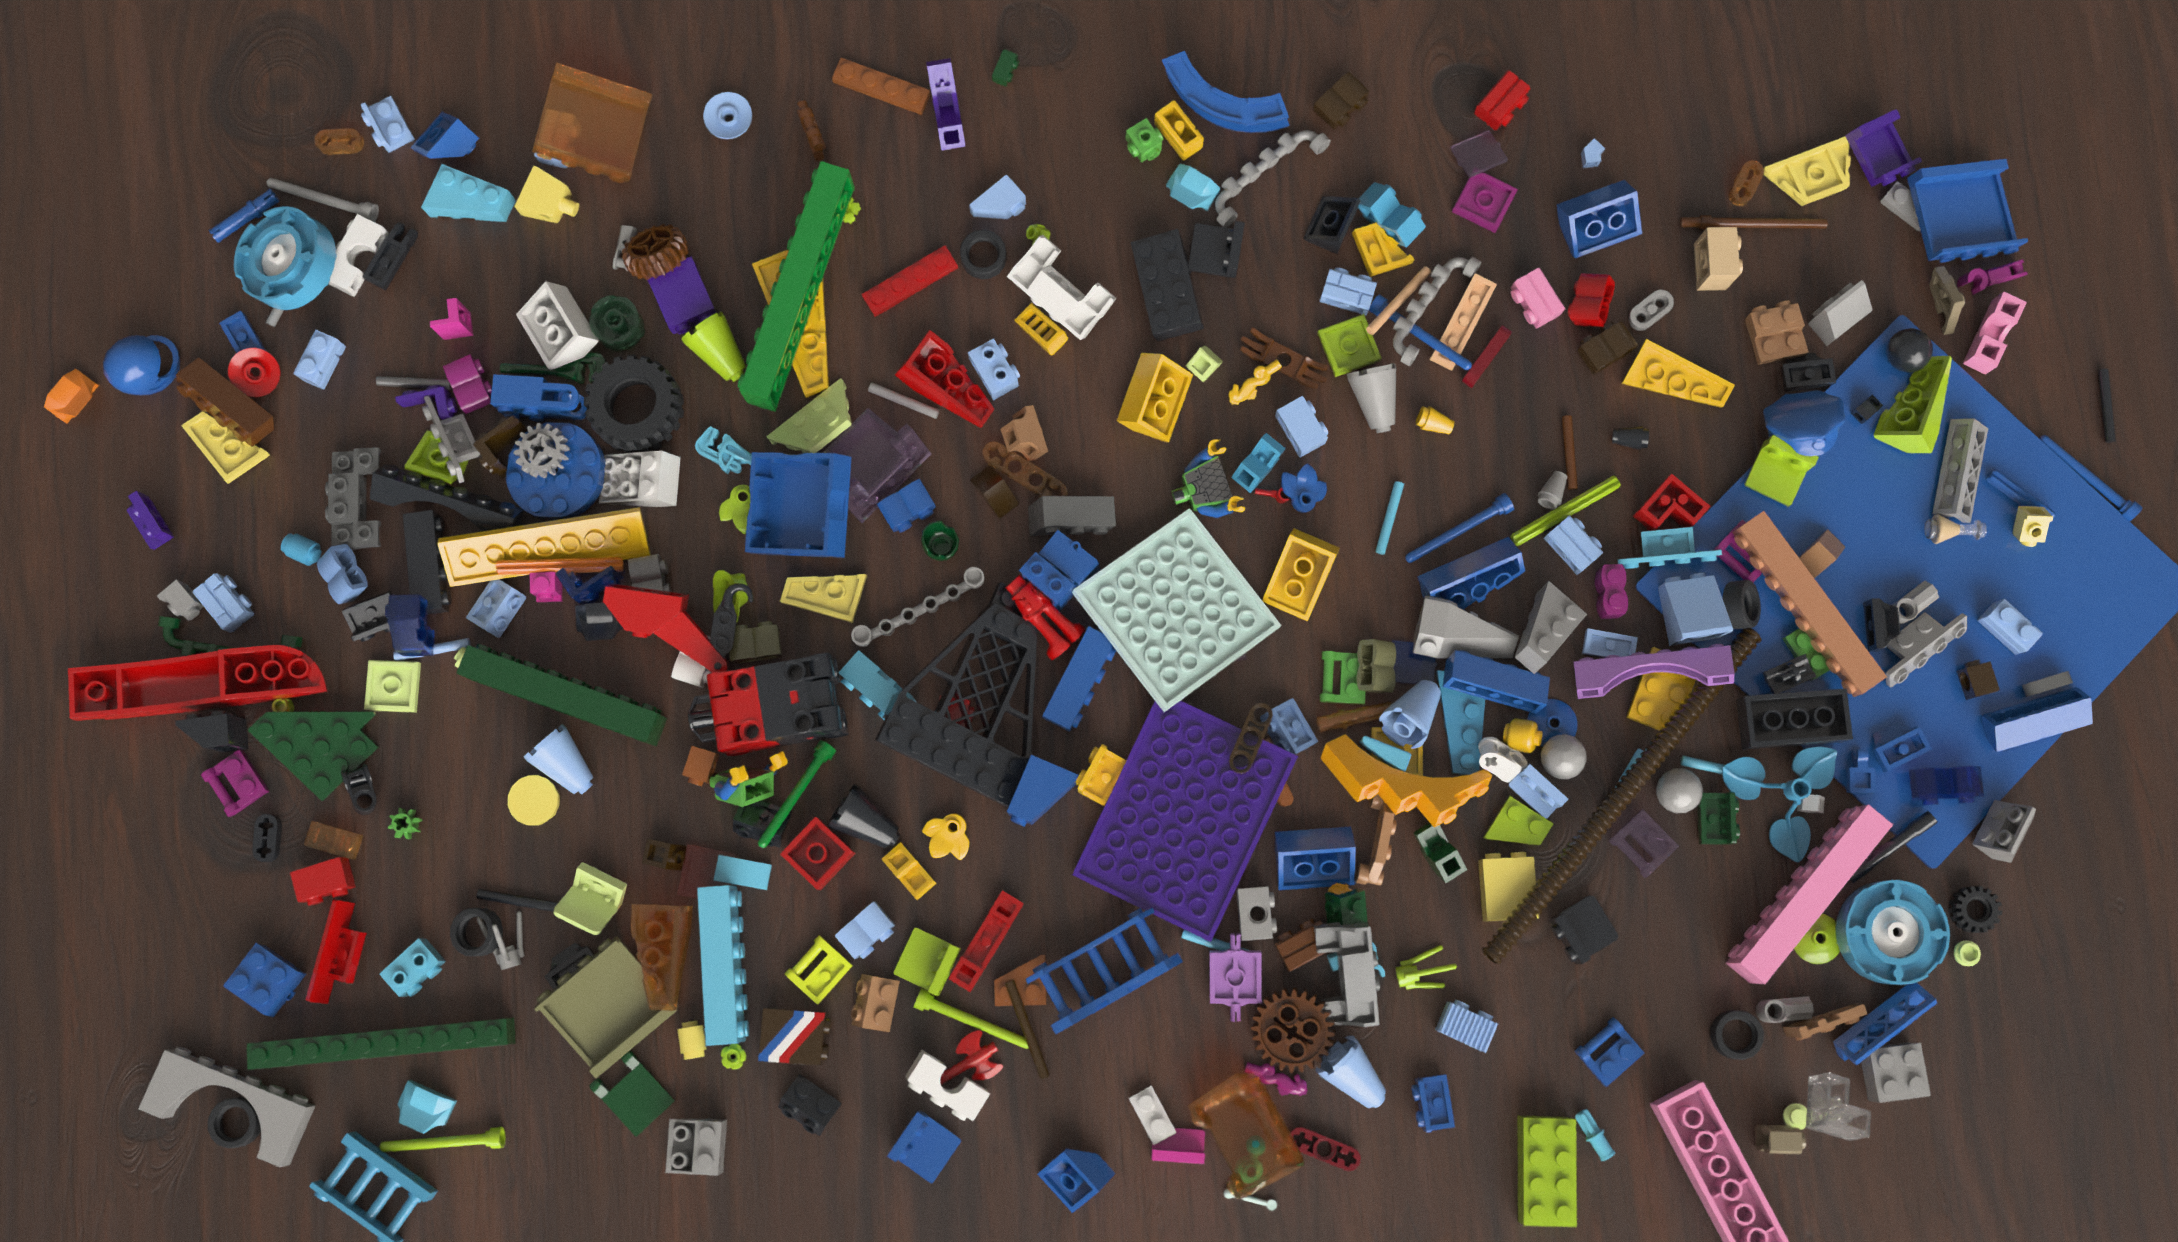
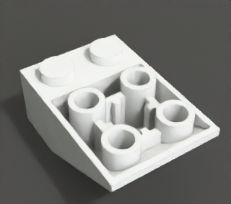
M664 451L604 455L606 465L603 489L599 496L600 504L647 507L676 506L681 457Z

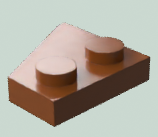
M1040 955L994 980L995 1006H1013L1005 986V982L1012 979L1015 980L1024 1005H1047L1046 988L1041 979L1038 978L1029 984L1025 980L1034 974L1032 969L1045 962V955Z

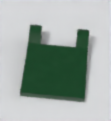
M629 1050L621 1057V1060L632 1069L627 1076L610 1091L599 1078L594 1080L589 1087L637 1137L675 1099L646 1069L637 1056Z

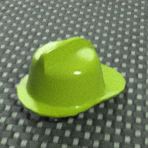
M718 570L714 574V613L723 600L725 590L730 585L735 583L747 585L743 573L729 574L724 570ZM737 591L733 596L737 621L740 607L748 601V596L743 591Z

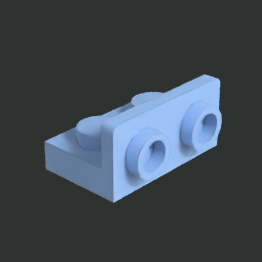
M391 96L370 107L365 102L360 104L364 110L361 116L368 127H373L375 132L372 133V137L379 147L383 145L390 153L415 139Z
M500 579L491 580L466 618L497 638H500L525 601L526 596Z
M1530 764L1508 784L1517 795L1545 819L1556 808L1562 807L1568 800L1565 795Z

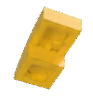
M901 842L882 858L883 862L916 900L936 884Z

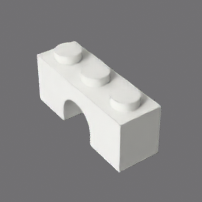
M357 214L355 219L351 220L348 224L344 238L335 247L337 257L329 285L355 297L364 282L362 278L364 273L354 266L356 256L363 251H370L376 254L385 237L389 235V232L383 226Z
M921 1050L905 1076L907 1081L910 1082L908 1086L920 1094L924 1090L932 1095L930 1100L940 1107L946 1104L953 1108L951 1113L961 1120L965 1121L966 1118L974 1121L990 1093L966 1076L958 1087L954 1089L943 1088L940 1084V1078L946 1068L945 1064L924 1050Z

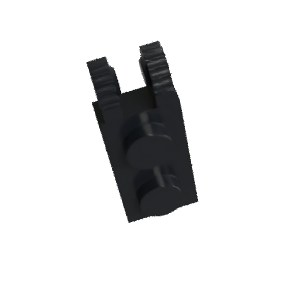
M397 222L390 234L383 240L362 278L386 291L409 253V248L414 245L418 238V231L410 229L400 243L398 240H400L405 231V225Z

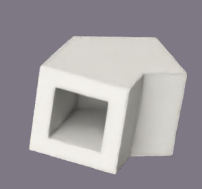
M1809 795L1807 798L1801 799V804L1797 806V811L1823 813L1825 797Z

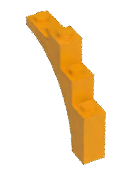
M1346 734L1326 743L1321 756V760L1356 802L1365 798L1371 799L1378 794L1395 815L1404 810L1408 812L1416 806L1433 827L1442 823L1448 824L1454 820L1458 807L1464 805L1474 796L1480 797L1485 794L1489 789L1488 784L1492 778V775L1486 769L1470 775L1453 778H1432L1413 775L1376 760L1359 748Z

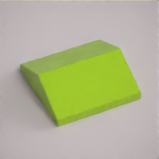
M427 430L405 464V469L452 484L457 480L456 475H450L446 464L449 461L448 456L443 458L438 443H441L440 438L435 439L432 432ZM469 460L459 463L462 474H464Z

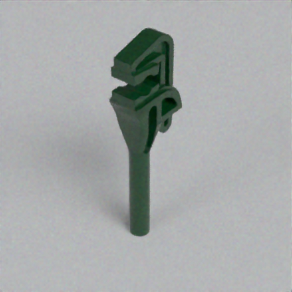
M587 353L581 359L552 370L548 369L546 365L501 363L500 372L552 375L569 379L579 384H585L584 372L586 371V366L584 364H592L588 365V368L590 369L589 381L593 384L594 380L591 376L595 371L600 373L603 370L601 365L606 363L607 360L599 353Z

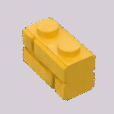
M1175 100L1155 114L1154 124L1183 161L1203 147L1204 137L1198 130H1195V126Z

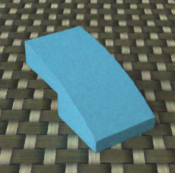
M719 855L714 880L767 890L772 865Z

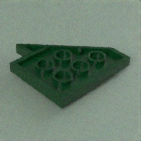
M374 711L266 712L248 729L261 744L321 801H324L343 783L341 771L349 772L356 770L379 748L362 730L377 715Z

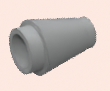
M1560 471L1553 472L1538 493V503L1547 509H1556L1558 505H1561L1567 475Z

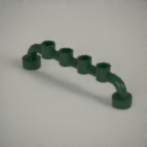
M159 616L158 626L163 627L165 642L173 648L181 649V655L188 656L195 655L197 652L207 653L234 648L177 639L173 634L174 628L179 629L181 619ZM282 635L280 644L296 649V647L302 646L303 638Z

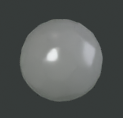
M1566 734L1551 737L1543 745L1541 751V763L1545 771L1558 779H1570L1577 776L1584 769L1587 761L1586 750L1583 744L1577 738Z
M1673 768L1665 772L1658 780L1656 796L1659 803L1668 811L1687 813L1693 810L1702 798V784L1692 771L1684 768Z

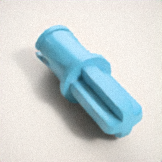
M1584 1109L1575 1115V1119L1586 1135L1585 1140L1587 1142L1590 1141L1601 1161L1611 1158L1615 1151L1603 1134L1604 1129L1599 1128L1589 1110Z

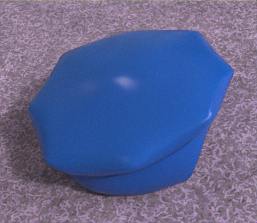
M1820 390L1785 394L1763 410L1768 437L1770 438L1772 435L1777 436L1788 443L1796 453L1804 456H1817L1829 451L1837 440L1840 426L1845 422L1843 400Z

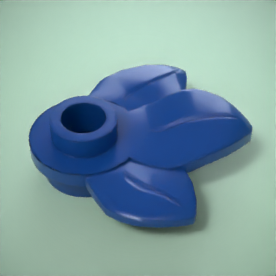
M1309 464L1304 465L1297 473V476L1287 472L1282 473L1281 484L1283 492L1291 498V503L1295 510L1301 513L1309 512L1314 508L1316 502L1325 497L1327 484L1323 481H1317L1316 471ZM1302 496L1306 498L1307 504L1302 501Z

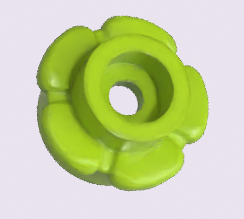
M730 1044L729 1047L726 1046L721 1051V1062L726 1068L739 1069L743 1065V1061L746 1060V1052L739 1044ZM732 1054L736 1056L735 1059L731 1058Z

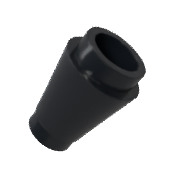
M1636 426L1613 429L1612 443L1637 450L1648 448V428Z

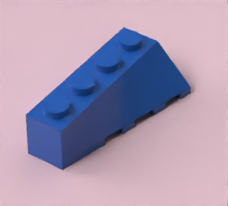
M1507 537L1417 577L1423 598L1430 596L1450 600L1458 604V608L1464 610L1475 601L1480 603L1487 598L1488 592L1494 588L1499 590L1524 573L1525 567L1521 551Z

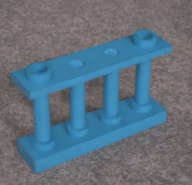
M356 1131L347 1133L341 1141L342 1144L347 1146V1152L326 1182L323 1180L314 1181L309 1187L315 1191L314 1195L325 1202L330 1201L377 1235L378 1242H403L404 1239L396 1234L418 1202L432 1200L438 1190L387 1153L382 1152L380 1148ZM360 1156L367 1161L366 1165L368 1167L345 1197L335 1190L334 1187L355 1157ZM381 1171L388 1176V1183L366 1212L357 1206L355 1202L375 1173ZM402 1186L409 1191V1197L390 1225L386 1227L375 1218L396 1188Z

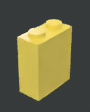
M1526 852L1511 853V858H1501V853L1485 854V859L1478 860L1483 921L1507 920L1508 916L1513 915L1512 911L1518 909L1517 905L1523 903L1522 899L1528 897L1527 893L1533 891L1532 887L1536 885L1534 857H1526Z

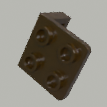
M515 415L502 418L498 422L497 427L490 432H483L478 436L477 441L473 443L480 453V456L477 457L480 463L492 475L497 473L501 478L506 477L507 467L497 453L518 439L521 432L526 433L528 431Z

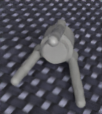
M521 911L517 912L516 950L514 945L505 947L498 926L496 924L492 926L499 946V950L496 948L493 953L497 965L500 964L501 970L522 964L520 958L525 956L523 951ZM478 917L477 922L485 938H487L488 929L482 918Z

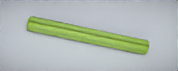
M1612 476L1516 531L1510 536L1512 542L1516 546H1520L1565 520L1569 515L1572 516L1617 490L1621 486L1618 478Z

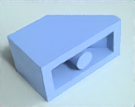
M1006 174L969 205L970 213L974 217L1009 219L1012 215H1019L1025 209L1026 197Z

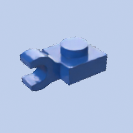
M1852 750L1854 767L1846 768L1847 793H1876V768H1868V750Z

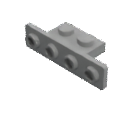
M429 395L424 396L426 406L422 407L423 413L427 421L432 420L433 422L430 428L434 438H440L441 443H438L443 458L448 456L449 461L446 464L450 475H456L459 483L464 482L459 463L480 456V453L473 445L475 440L464 415L460 414L440 421Z
M1924 612L1902 629L1901 633L1887 644V648L1902 660L1886 672V685L1891 688L1897 683H1902L1906 680L1909 673L1916 668L1923 667L1931 656L1942 652L1954 638H1960L1967 630V616L1961 613L1943 627Z

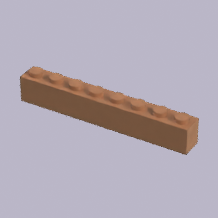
M1765 511L1732 532L1737 545L1748 553L1751 564L1757 570L1760 569L1765 576L1767 586L1771 590L1776 591L1781 598L1782 606L1787 611H1791L1796 618L1795 622L1798 628L1808 634L1812 647L1817 652L1822 653L1827 660V667L1831 672L1839 676L1842 681L1841 685L1843 689H1847L1848 694H1852L1853 697L1862 695L1887 677Z

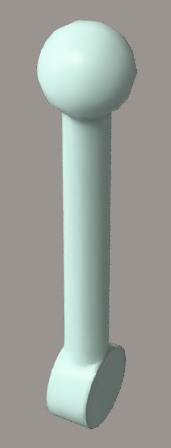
M1231 1188L1224 1190L1226 1198L1235 1197L1267 1206L1269 1210H1275L1277 1207V1203L1273 1199L1266 1201L1234 1192Z

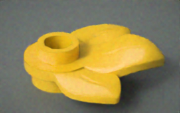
M951 813L945 816L944 819L933 818L925 824L922 832L932 837L929 851L933 858L943 857L949 852L959 860L966 856L970 842L965 834L967 828L966 821L961 815ZM953 822L957 825L956 831L949 828L950 823Z

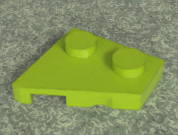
M1509 796L1483 838L1486 840L1539 846L1553 826V823Z

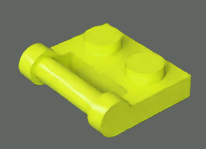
M820 935L817 936L814 940L815 944L792 969L789 968L784 973L817 1005L820 1004L853 966ZM824 950L828 955L804 981L800 977L801 973Z

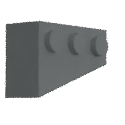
M1042 496L1028 507L1030 536L1054 535L1057 530L1063 534L1079 535L1084 532L1103 535L1116 526L1114 496Z

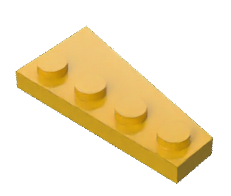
M1648 339L1644 341L1621 383L1719 408L1725 405L1735 386Z

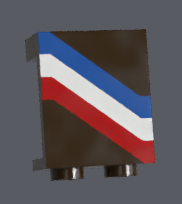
M763 1008L758 1061L823 1065L824 1060H828L829 1044H825L826 1034L831 1032L832 1019L828 1018V1012Z

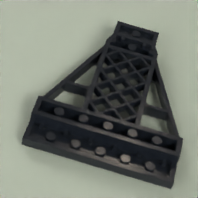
M999 582L989 604L978 614L977 618L892 696L882 717L884 722L875 741L1005 807H1009L1031 756L1037 628L1022 618V613L1016 606L1015 600L1011 599V593L1005 588L1007 585ZM969 634L952 674L949 675L936 668V665ZM988 635L992 649L982 652L978 639ZM995 637L1008 644L998 647ZM1010 647L1014 661L1004 664L1000 649ZM975 648L977 655L971 656ZM994 652L998 666L988 669L984 655ZM978 657L982 672L972 675L968 661ZM1027 663L1023 714L1012 708L1009 701ZM1014 664L1008 677L1005 667ZM999 669L1004 683L994 686L989 672ZM965 670L967 677L961 679ZM928 672L947 681L935 711L906 696L907 692ZM984 674L988 689L978 692L974 678ZM968 680L972 694L962 697L958 684ZM1004 686L998 699L995 689ZM990 692L994 705L984 709L979 695ZM955 694L956 700L951 701L953 695ZM974 697L978 711L968 714L963 701ZM958 703L962 717L952 720L948 706ZM994 709L988 722L985 712ZM1005 712L1024 721L1022 756L996 744L993 740ZM979 714L984 728L973 731L969 717ZM964 720L966 728L956 722Z

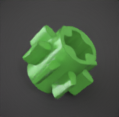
M399 808V814L389 816L392 819V825L388 826V829L396 831L395 838H401L404 833L406 839H412V833L421 832L418 825L423 820L414 816L416 810L410 809L406 814L405 809ZM404 819L406 820V823H408L407 828H404L405 825L402 824V821Z

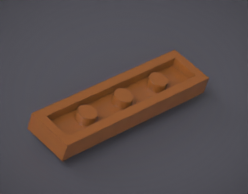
M840 58L832 77L833 83L922 115L931 94L930 90L844 58Z

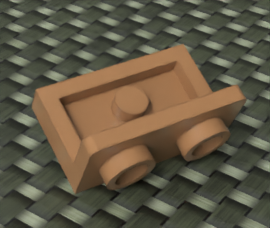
M862 974L856 986V1004L851 1011L852 1025L890 1032L900 981Z

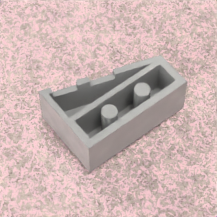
M1550 581L1535 595V602L1532 611L1529 613V620L1515 658L1533 674L1548 662L1587 615Z

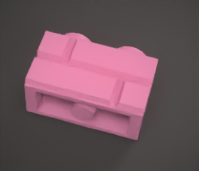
M1540 268L1517 279L1511 286L1513 300L1517 304L1520 303L1525 310L1523 314L1529 324H1534L1536 328L1557 318L1565 310V307Z

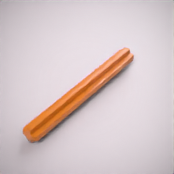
M621 557L498 560L496 562V572L499 575L539 572H621L624 568Z

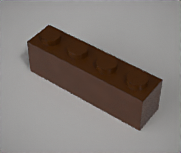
M199 357L176 374L177 389L181 395L186 398L190 397L201 411L210 413L220 426H226L240 442L245 441L253 447L274 430L273 416Z

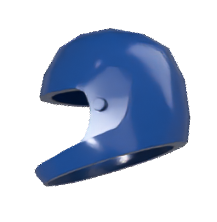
M132 335L122 338L106 352L103 360V372L109 383L115 389L130 395H151L164 390L173 382L180 369L178 349L172 341L158 335L147 337ZM153 341L164 343L172 352V367L164 376H157L160 372L161 358L159 350Z

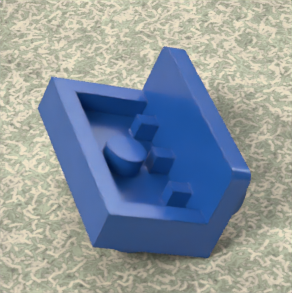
M1447 1075L1415 1078V1085H1412L1411 1088L1413 1099L1418 1101L1419 1111H1416L1418 1127H1422L1426 1133L1432 1132V1130L1455 1127Z

